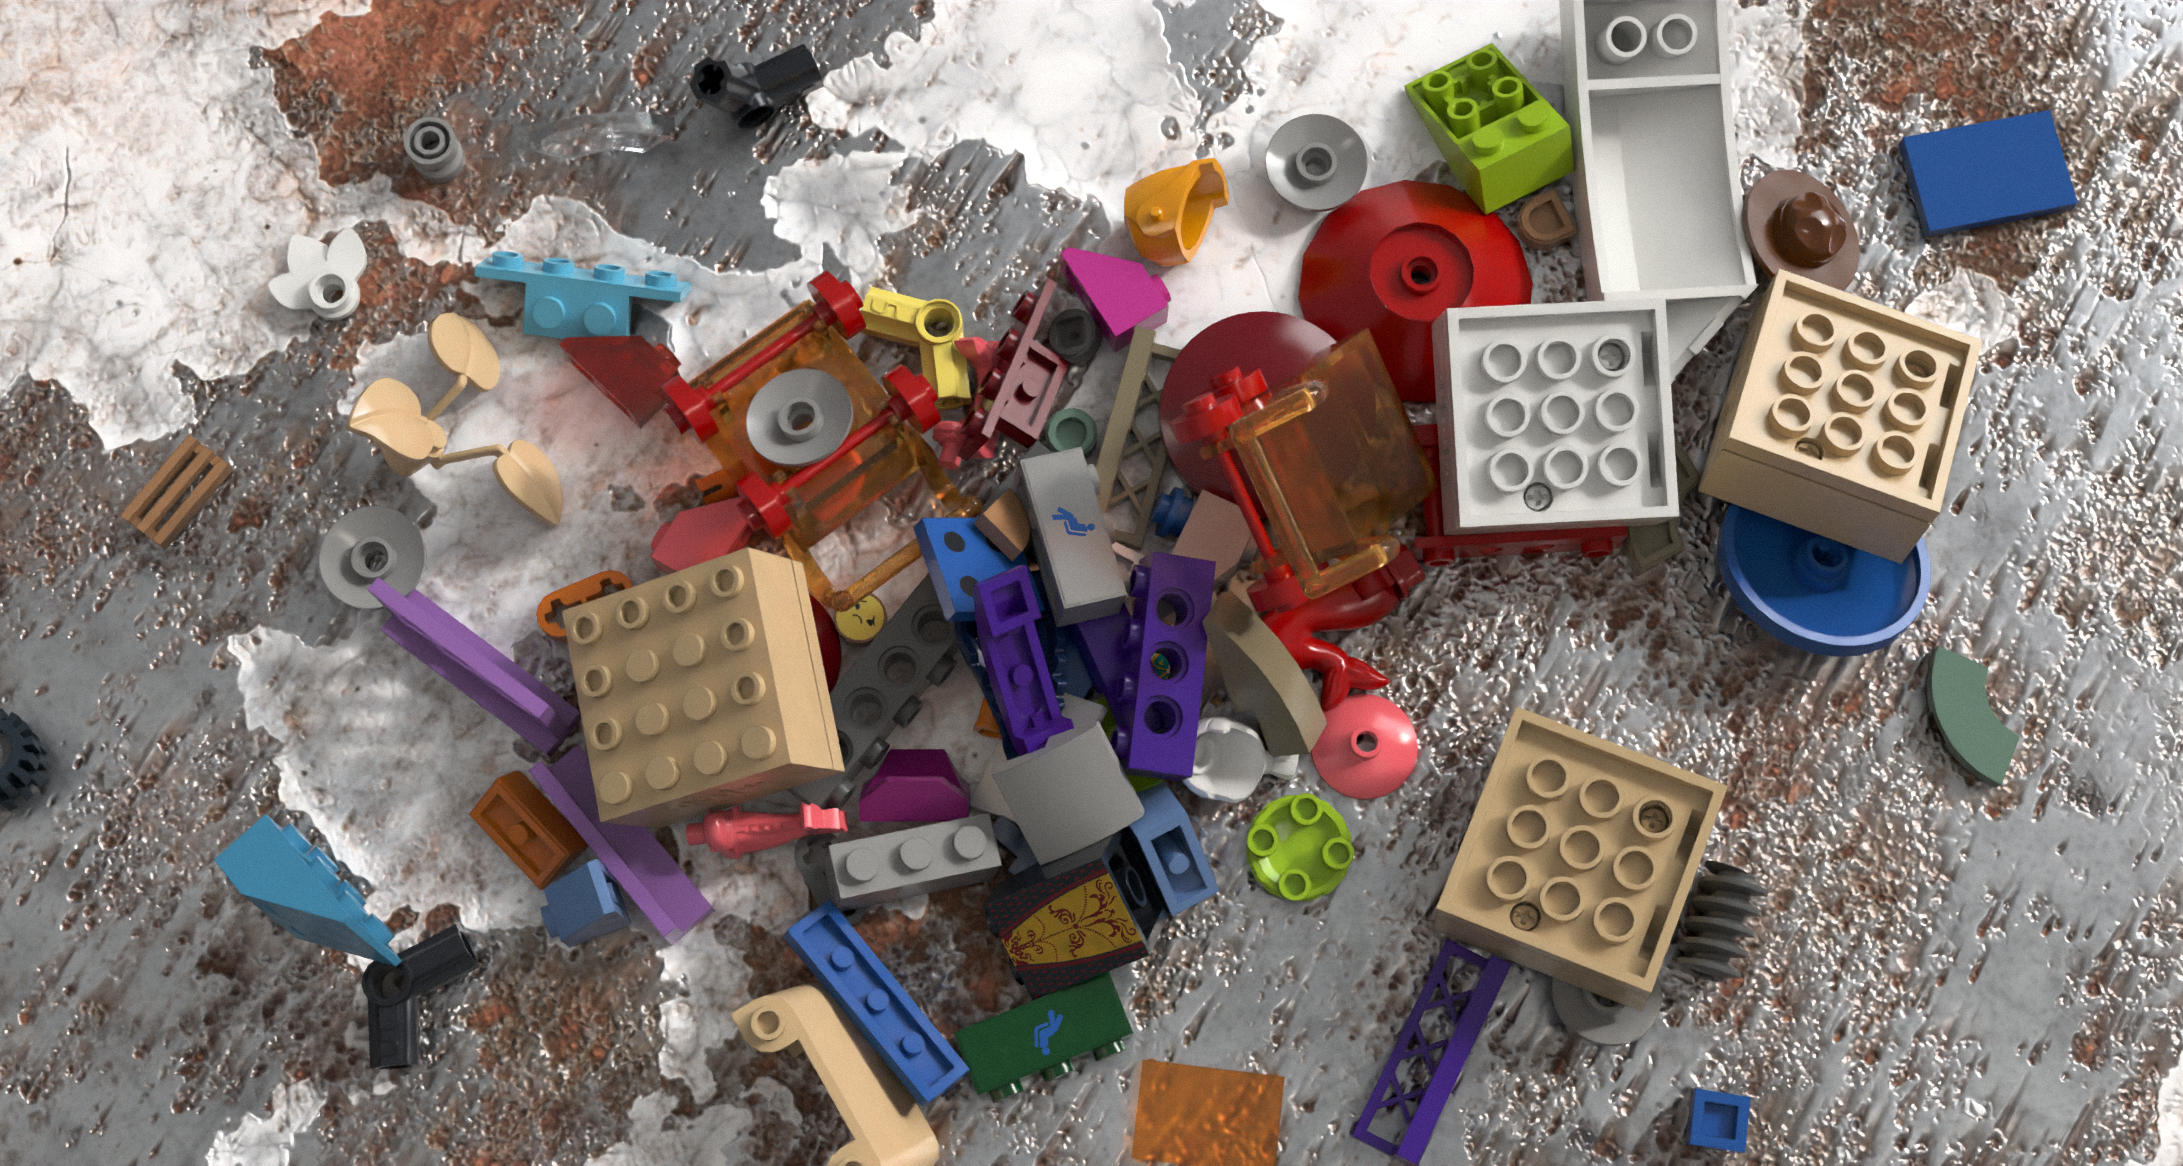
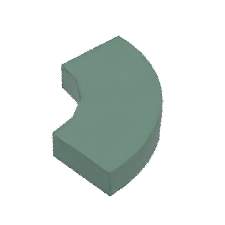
M1937 646L1932 651L1927 671L1926 691L1930 713H1933L1937 726L1946 741L1944 745L1953 757L1971 774L1997 788L2002 785L2020 736L2003 726L1989 706L1985 689L1988 667Z

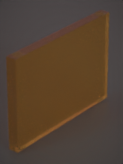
M1154 1058L1143 1059L1131 1158L1136 1159L1138 1162L1149 1160L1189 1166H1275L1285 1077L1279 1076L1276 1073L1266 1075L1160 1062Z

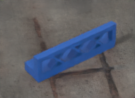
M830 899L786 931L783 938L923 1109L940 1095L944 1098L957 1087L970 1070Z

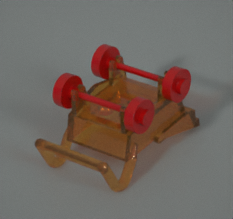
M825 270L807 283L808 290L815 303L810 299L803 301L689 383L677 374L659 388L668 403L667 406L662 408V411L674 429L680 435L688 431L700 445H703L734 482V487L742 499L741 502L736 504V507L749 526L755 532L762 527L775 541L781 537L785 552L789 558L803 563L807 586L815 597L828 608L838 612H846L923 556L917 538L845 590L838 589L831 583L809 550L812 546L918 469L922 472L939 501L951 512L944 518H975L981 513L983 506L978 497L963 495L957 490L943 467L939 465V460L932 447L920 435L941 422L940 414L934 404L938 400V396L933 387L922 374L919 373L914 376L905 366L899 364L881 377L882 383L890 396L888 398L867 367L844 341V339H851L866 328L865 320L859 310L864 306L863 302L847 280L840 283L829 271ZM796 369H816L834 376L846 388L853 405L852 426L841 446L827 458L804 467H783L773 464L760 456L752 446L746 430L747 411L756 393L774 377ZM905 420H907L914 429H911ZM811 422L801 424L797 430L807 428Z
M1368 328L1318 351L1298 374L1275 384L1270 389H1268V385L1259 367L1240 372L1238 366L1226 369L1209 378L1211 387L1198 394L1196 398L1183 404L1182 408L1185 413L1169 423V427L1178 445H1184L1200 439L1203 447L1199 451L1203 460L1216 456L1256 542L1261 556L1256 558L1257 561L1252 566L1257 575L1262 573L1264 577L1253 583L1246 590L1256 612L1276 609L1277 613L1290 611L1308 600L1307 597L1311 599L1319 598L1391 562L1399 554L1400 543L1396 537L1383 534L1388 531L1392 524L1439 486ZM1263 393L1262 395H1260L1259 397H1257L1255 400H1253V401L1251 402L1250 399H1252V398L1258 396L1259 394ZM1236 447L1282 547L1274 550L1228 450ZM1335 558L1341 560L1340 562L1329 567V560Z

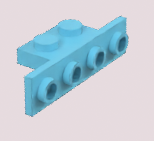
M510 251L493 252L492 257H487L475 266L474 274L475 277L526 283L523 334L623 347L630 342L633 297L681 302L691 290V282L677 281V274L668 271L652 270L647 271L645 276L625 274V267L613 264H597L594 266V270L574 268L575 262L565 258L543 259V264L523 261V254Z

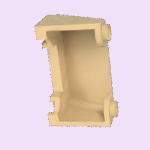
M818 980L756 998L730 1013L743 1038L752 1048L762 1053H775L786 1049L795 1059L804 1054L808 1056L855 1139L837 1150L830 1157L827 1166L935 1165L938 1159L939 1145L935 1134L912 1094Z

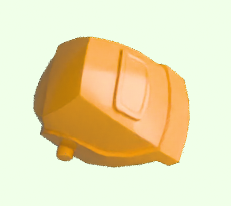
M1215 158L1193 160L1187 165L1150 174L1126 188L1124 220L1133 245L1142 258L1150 260L1159 266H1175L1190 262L1205 237L1215 208L1228 205V187L1221 165Z

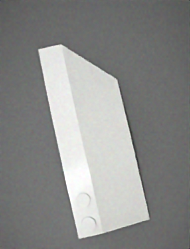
M1559 0L1566 122L1570 125L1575 171L1571 173L1587 300L1609 301L1665 298L1670 378L1672 384L1676 379V375L1693 356L1702 350L1725 324L1724 321L1759 285L1756 284L1751 250L1743 229V198L1734 129L1726 0Z

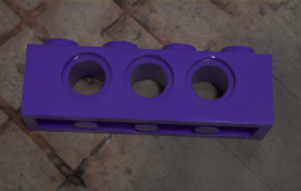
M1153 551L1140 559L1139 565L1135 564L1131 570L1129 596L1135 597L1133 618L1126 620L1122 636L1123 650L1129 651L1127 670L1120 673L1116 688V702L1123 704L1120 725L1114 727L1110 740L1115 754L1128 775L1175 782L1193 776L1208 640L1202 621L1211 609L1216 561ZM1159 600H1164L1173 606L1176 613V621L1173 626L1166 625L1159 619L1156 611ZM1153 653L1161 654L1167 659L1170 665V674L1167 680L1160 679L1153 673L1150 666ZM1148 706L1158 709L1163 716L1164 727L1160 734L1152 732L1145 724L1144 713Z

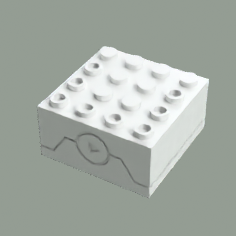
M1665 298L1447 308L1431 324L1444 535L1656 525L1679 517Z

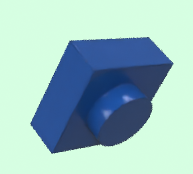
M1696 1088L1692 1089L1685 1145L1737 1154L1745 1153L1751 1097Z

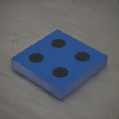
M921 518L913 527L946 622L976 621L973 584L1019 565H1024L1027 568L1040 614L1045 610L1024 552L1022 551L1011 561L973 524L978 518Z

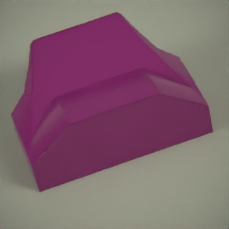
M890 749L874 776L862 786L859 799L860 822L951 821L969 817L970 784L958 774L944 749Z

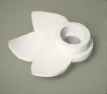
M347 227L338 233L329 247L306 236L292 235L287 252L290 272L279 275L268 282V287L274 298L287 309L293 311L313 310L319 317L326 320H340L352 314L357 308L361 296L357 281L367 265V254L358 234L350 227ZM332 291H343V296L335 303L327 302V297Z

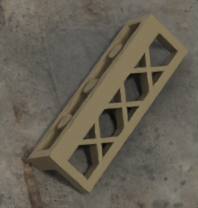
M1136 326L1096 470L1100 482V494L1097 495L1101 512H1109L1111 508L1129 499L1139 516L1134 534L1114 529L1115 542L1141 551L1167 456L1162 445L1160 431L1144 439L1134 420L1136 413L1154 403L1159 408L1162 389L1157 391L1147 374L1151 359L1156 358L1173 363L1181 350L1155 343L1156 331ZM1145 385L1150 396L1140 400ZM1132 433L1137 443L1127 448L1129 437ZM1160 441L1155 457L1149 447ZM1142 451L1152 467V472L1149 478L1130 487L1120 470L1122 462ZM1118 481L1124 492L1113 497ZM1146 490L1143 504L1141 506L1140 502L1138 501L1135 495Z

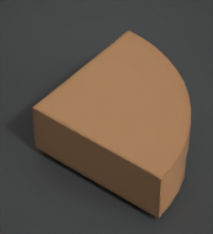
M1010 488L973 523L1011 561L1023 551L1028 543L1030 534L1028 516L1022 503Z

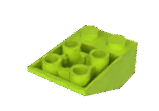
M1493 43L1404 85L1405 92L1460 186L1485 215L1575 171L1570 125Z

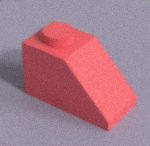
M741 497L680 511L671 524L665 522L658 529L651 543L653 553L650 557L657 569L668 575L744 549L755 531L749 526L736 507V504L742 501Z

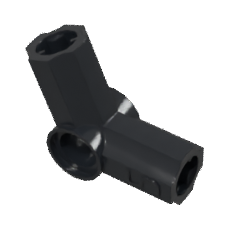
M805 44L756 66L750 62L733 65L725 60L716 61L708 56L694 66V77L689 84L696 99L729 114L735 128L741 131L759 127L774 116L778 107L824 87L816 62Z
M458 924L398 953L397 955L402 961L396 967L378 961H373L367 966L363 973L361 984L363 992L368 998L370 1069L393 1070L421 1066L419 998L479 968L473 948ZM400 970L404 977L402 990L395 997L385 998L381 988L382 981L390 972Z

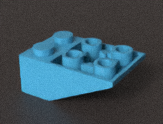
M265 814L214 859L240 894L295 938L395 967L402 961L388 944L395 938L393 933L375 914L371 913L369 915L363 908L367 904L365 899L347 880L341 881L336 875L339 868L321 848L316 846L309 852L313 847L312 844L292 823H289L282 829Z

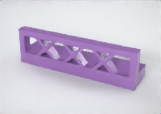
M579 744L549 768L540 760L528 770L669 943L674 945L715 911L647 827L600 822L589 757Z

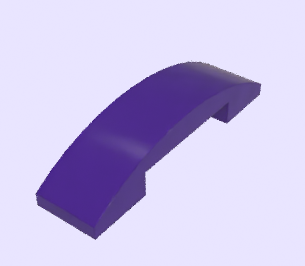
M1019 565L973 584L974 613L985 667L1003 722L1018 757L1045 748L1050 736L1074 728L1072 719L1061 715L1034 624V620L1041 618L1027 568L1024 565Z

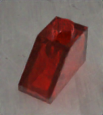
M641 335L566 337L559 344L568 362L640 429L667 404L659 387L677 374L680 375L678 368L682 364L678 358L662 343L659 342L653 347Z

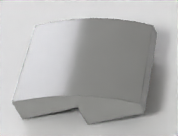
M1098 720L1050 736L1045 748L996 764L992 774L1039 865L1060 859L1086 848L1143 817L1145 812Z

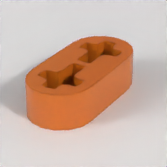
M608 570L551 592L538 605L536 613L538 624L549 638L556 642L566 643L568 641L565 628L562 629L557 622L549 623L550 620L556 617V607L564 605L566 609L604 597V588L608 585L613 584L617 591H622L633 587V584L623 573Z

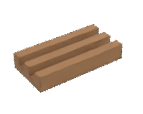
M188 434L120 516L166 550L234 469ZM197 454V456L186 467V469L175 480V482L169 487V489L158 500V502L152 507V509L147 513V515L143 519H141L145 515V513L151 508V506L157 501V499L162 495V493L168 488V486L174 481V479L179 475V473L185 468V466L191 461V459ZM208 463L213 466L159 531L154 529L170 508L177 504L188 491V487Z

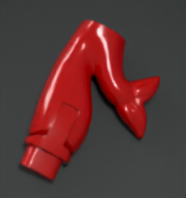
M1402 544L1387 554L1380 550L1373 557L1364 558L1320 578L1321 583L1306 594L1308 600L1305 603L1284 613H1277L1276 609H1272L1260 619L1279 638L1302 671L1313 669L1323 674L1320 706L1323 712L1329 711L1345 700L1350 689L1376 690L1388 685L1390 680L1364 661L1348 656L1338 646L1314 638L1312 636L1313 633L1356 630L1379 622L1388 616L1400 601L1408 599L1410 596L1409 589L1425 580L1426 576L1409 548Z

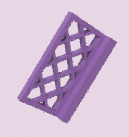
M379 577L367 589L392 614L380 629L384 634L549 758L581 720L579 710L418 590L414 589L405 598Z

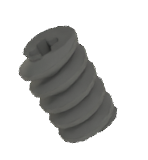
M1706 860L1704 866L1714 875L1700 877L1698 887L1708 896L1693 897L1691 907L1701 916L1687 917L1684 923L1686 930L1695 937L1679 938L1677 948L1687 957L1673 958L1671 965L1686 974L1707 981L1722 982L1723 978L1740 979L1742 973L1729 964L1730 958H1747L1749 952L1738 945L1736 939L1737 937L1754 938L1755 931L1742 921L1744 917H1761L1762 910L1749 901L1751 896L1768 897L1769 890L1756 881V877L1742 869L1722 862Z

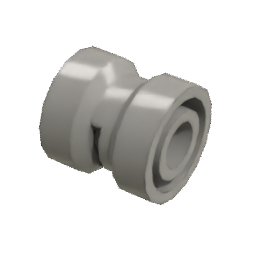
M424 117L409 126L404 136V147L414 167L423 179L431 183L442 184L452 181L460 175L465 166V153L462 145L457 140L454 130L446 121L438 117Z

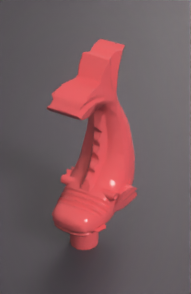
M963 337L954 341V345L960 354L973 365L977 376V389L971 410L976 405L979 406L983 399V396L978 394V388L983 378L993 366H997L1000 357L994 354L999 341H985L981 337ZM962 419L960 422L941 421L933 428L934 435L932 438L942 446L938 463L944 468L951 470L959 469L962 458L958 454L966 438L964 434L960 433L965 419ZM994 429L991 438L969 459L994 458V451L998 446L1000 431Z
M801 803L799 813L797 814L740 811L739 806L732 807L727 811L713 812V809H709L703 822L691 823L686 826V838L689 845L707 844L713 853L715 851L721 852V855L730 860H740V858L742 859V854L776 848L806 836L848 831L847 812L839 810V808L822 810L813 803L810 805Z

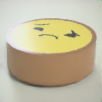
M865 591L847 594L838 602L834 610V624L839 636L846 643L857 647L869 646L888 623L887 612L882 601L874 594Z

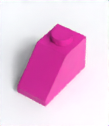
M1071 247L1060 252L1061 272L1088 313L1099 322L1103 336L1114 353L1131 344L1136 326L1155 330L1167 323L1168 302L1171 301L1170 294L1161 278L1156 274L1150 277L1141 263Z

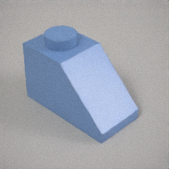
M1162 781L1152 788L1136 793L1145 812L1143 817L1126 827L1169 913L1173 917L1219 892V888L1186 811L1165 782Z
M598 859L585 863L544 889L548 905L541 907L540 910L545 927L551 938L559 936L560 941L568 947L579 945L632 925L616 878Z

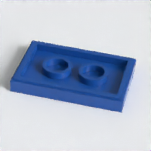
M2050 110L1903 137L1898 144L1925 238L2068 211L2078 204Z

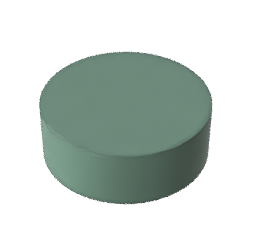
M1066 408L1060 410L1049 419L1046 425V446L1053 453L1082 447L1086 459L1093 453L1097 444L1096 424L1088 413L1080 409Z

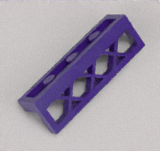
M1449 939L1445 940L1351 1137L1407 1166L1417 1164L1512 964L1494 955H1490L1486 959ZM1451 956L1480 970L1470 990L1452 996L1449 994L1443 977V972ZM1438 985L1442 999L1429 1003ZM1466 998L1457 1016L1453 1002ZM1445 1005L1452 1029L1447 1039L1426 1045L1419 1025L1420 1019L1425 1011ZM1414 1034L1419 1048L1405 1052ZM1443 1047L1433 1065L1429 1051ZM1421 1054L1429 1077L1422 1089L1402 1094L1395 1071L1401 1060ZM1391 1083L1395 1097L1381 1102ZM1419 1096L1411 1114H1409L1405 1101ZM1394 1104H1398L1405 1124L1396 1145L1367 1131L1376 1111Z

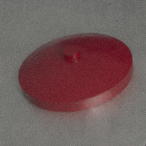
M1268 311L1236 314L1211 324L1192 338L1178 354L1166 376L1161 391L1158 413L1159 431L1162 445L1171 467L1183 484L1197 497H1199L1203 489L1238 505L1211 445L1203 447L1200 439L1184 445H1178L1169 427V423L1185 413L1182 408L1183 404L1196 398L1198 394L1211 387L1209 378L1234 366H1238L1240 372L1259 367L1268 385V389L1250 399L1254 408L1248 412L1295 514L1299 515L1316 507L1336 492L1349 477L1361 456L1366 441L1369 417L1368 402L1361 376L1347 352L1328 333L1316 325L1292 315ZM1237 420L1225 427L1229 435L1223 440L1256 512L1260 516L1261 521L1283 519Z

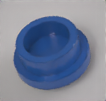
M1174 487L1169 495L1161 492L1150 515V522L1157 524L1155 529L1156 536L1164 538L1167 534L1175 538L1180 536L1191 514L1194 503L1193 499L1183 495V489Z

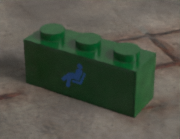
M1108 971L956 1031L954 1035L964 1061L970 1069L969 1074L979 1099L990 1095L994 1104L1024 1092L1021 1082L1041 1074L1044 1082L1047 1083L1074 1072L1075 1068L1072 1062L1092 1053L1095 1061L1099 1062L1126 1051L1127 1049L1123 1041L1132 1038L1133 1031Z

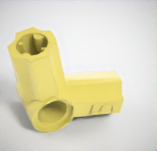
M870 287L869 292L865 296L864 306L861 309L866 328L860 333L919 348L922 375L927 379L938 396V400L934 403L937 409L941 411L959 409L963 405L970 404L972 400L967 359L960 354L954 345L955 340L964 337L963 320L958 307L946 299L936 298L925 301ZM938 321L947 322L954 327L948 335L943 337H934L927 332L928 327Z

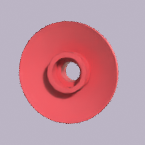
M1355 694L1347 696L1336 708L1323 712L1327 725L1313 747L1311 756L1318 774L1330 788L1349 798L1371 800L1394 792L1407 780L1417 758V737L1410 719L1396 704L1377 695ZM1362 734L1372 736L1376 742L1375 749L1370 752L1360 750L1356 744V738Z

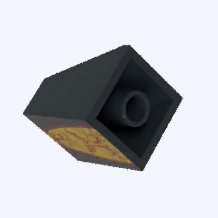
M1127 827L1077 852L1043 865H1039L1037 862L996 884L984 903L986 923L991 933L995 937L1001 938L1010 955L1009 965L1011 972L1020 985H1025L1032 1000L1149 956L1169 915V911Z

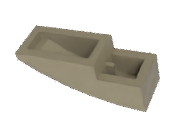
M1222 592L1202 623L1235 713L1255 711L1271 756L1310 754L1327 725V720L1312 687L1294 658L1258 615L1232 592Z

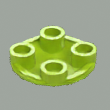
M1310 793L1286 795L1268 803L1253 819L1246 837V860L1255 879L1270 894L1288 901H1312L1332 892L1345 878L1349 865L1354 858L1352 836L1343 816L1328 802L1320 800L1317 796Z

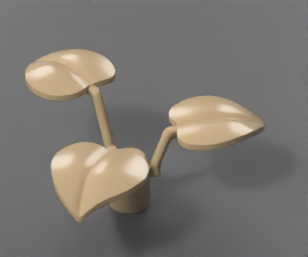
M455 312L439 315L429 326L428 344L437 362L447 372L457 375L455 384L423 416L421 415L419 400L409 387L393 378H380L369 385L357 398L348 417L346 430L365 436L383 448V455L389 467L395 473L404 477L412 476L429 463L434 469L438 470L449 463L485 456H496L498 458L492 465L493 473L503 490L516 503L552 528L558 526L562 509L561 482L551 460L535 445L518 439L510 443L507 449L501 444L443 454L447 438L444 430L434 420L466 387L467 382L480 392L484 393L491 390L499 380L500 363L492 343L475 324L463 316H458Z

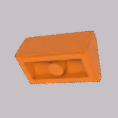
M514 771L498 777L469 813L472 819L540 891L551 884L589 846L572 824L520 771Z

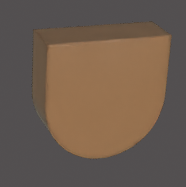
M1556 188L1528 200L1522 206L1516 220V231L1520 240L1535 250L1552 249L1575 239L1578 234V230Z

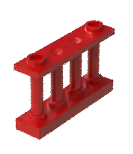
M1437 424L1406 425L1403 427L1398 440L1400 461L1414 460V464L1420 466L1426 537L1414 538L1409 550L1417 561L1423 560L1426 567L1449 566L1456 562L1455 558L1581 551V556L1585 558H1599L1613 554V549H1618L1627 537V526L1444 535Z

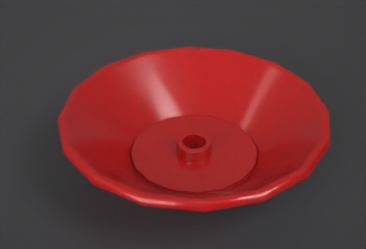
M1402 180L1362 190L1349 202L1338 207L1324 218L1303 254L1298 300L1304 320L1328 333L1347 352L1355 364L1364 388L1380 398L1430 403L1436 401L1431 324L1447 308L1531 304L1533 282L1519 240L1494 211L1485 215L1469 195L1450 185ZM1415 272L1424 273L1428 277L1429 282L1422 285L1417 284L1411 279V274Z

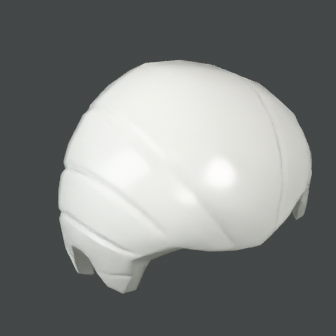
M1218 715L1204 717L1198 721L1193 776L1182 781L1199 797L1237 803L1245 800L1254 792L1263 775L1271 774L1285 780H1293L1299 754L1271 756L1269 750H1264L1263 742L1258 733L1249 726L1230 717Z

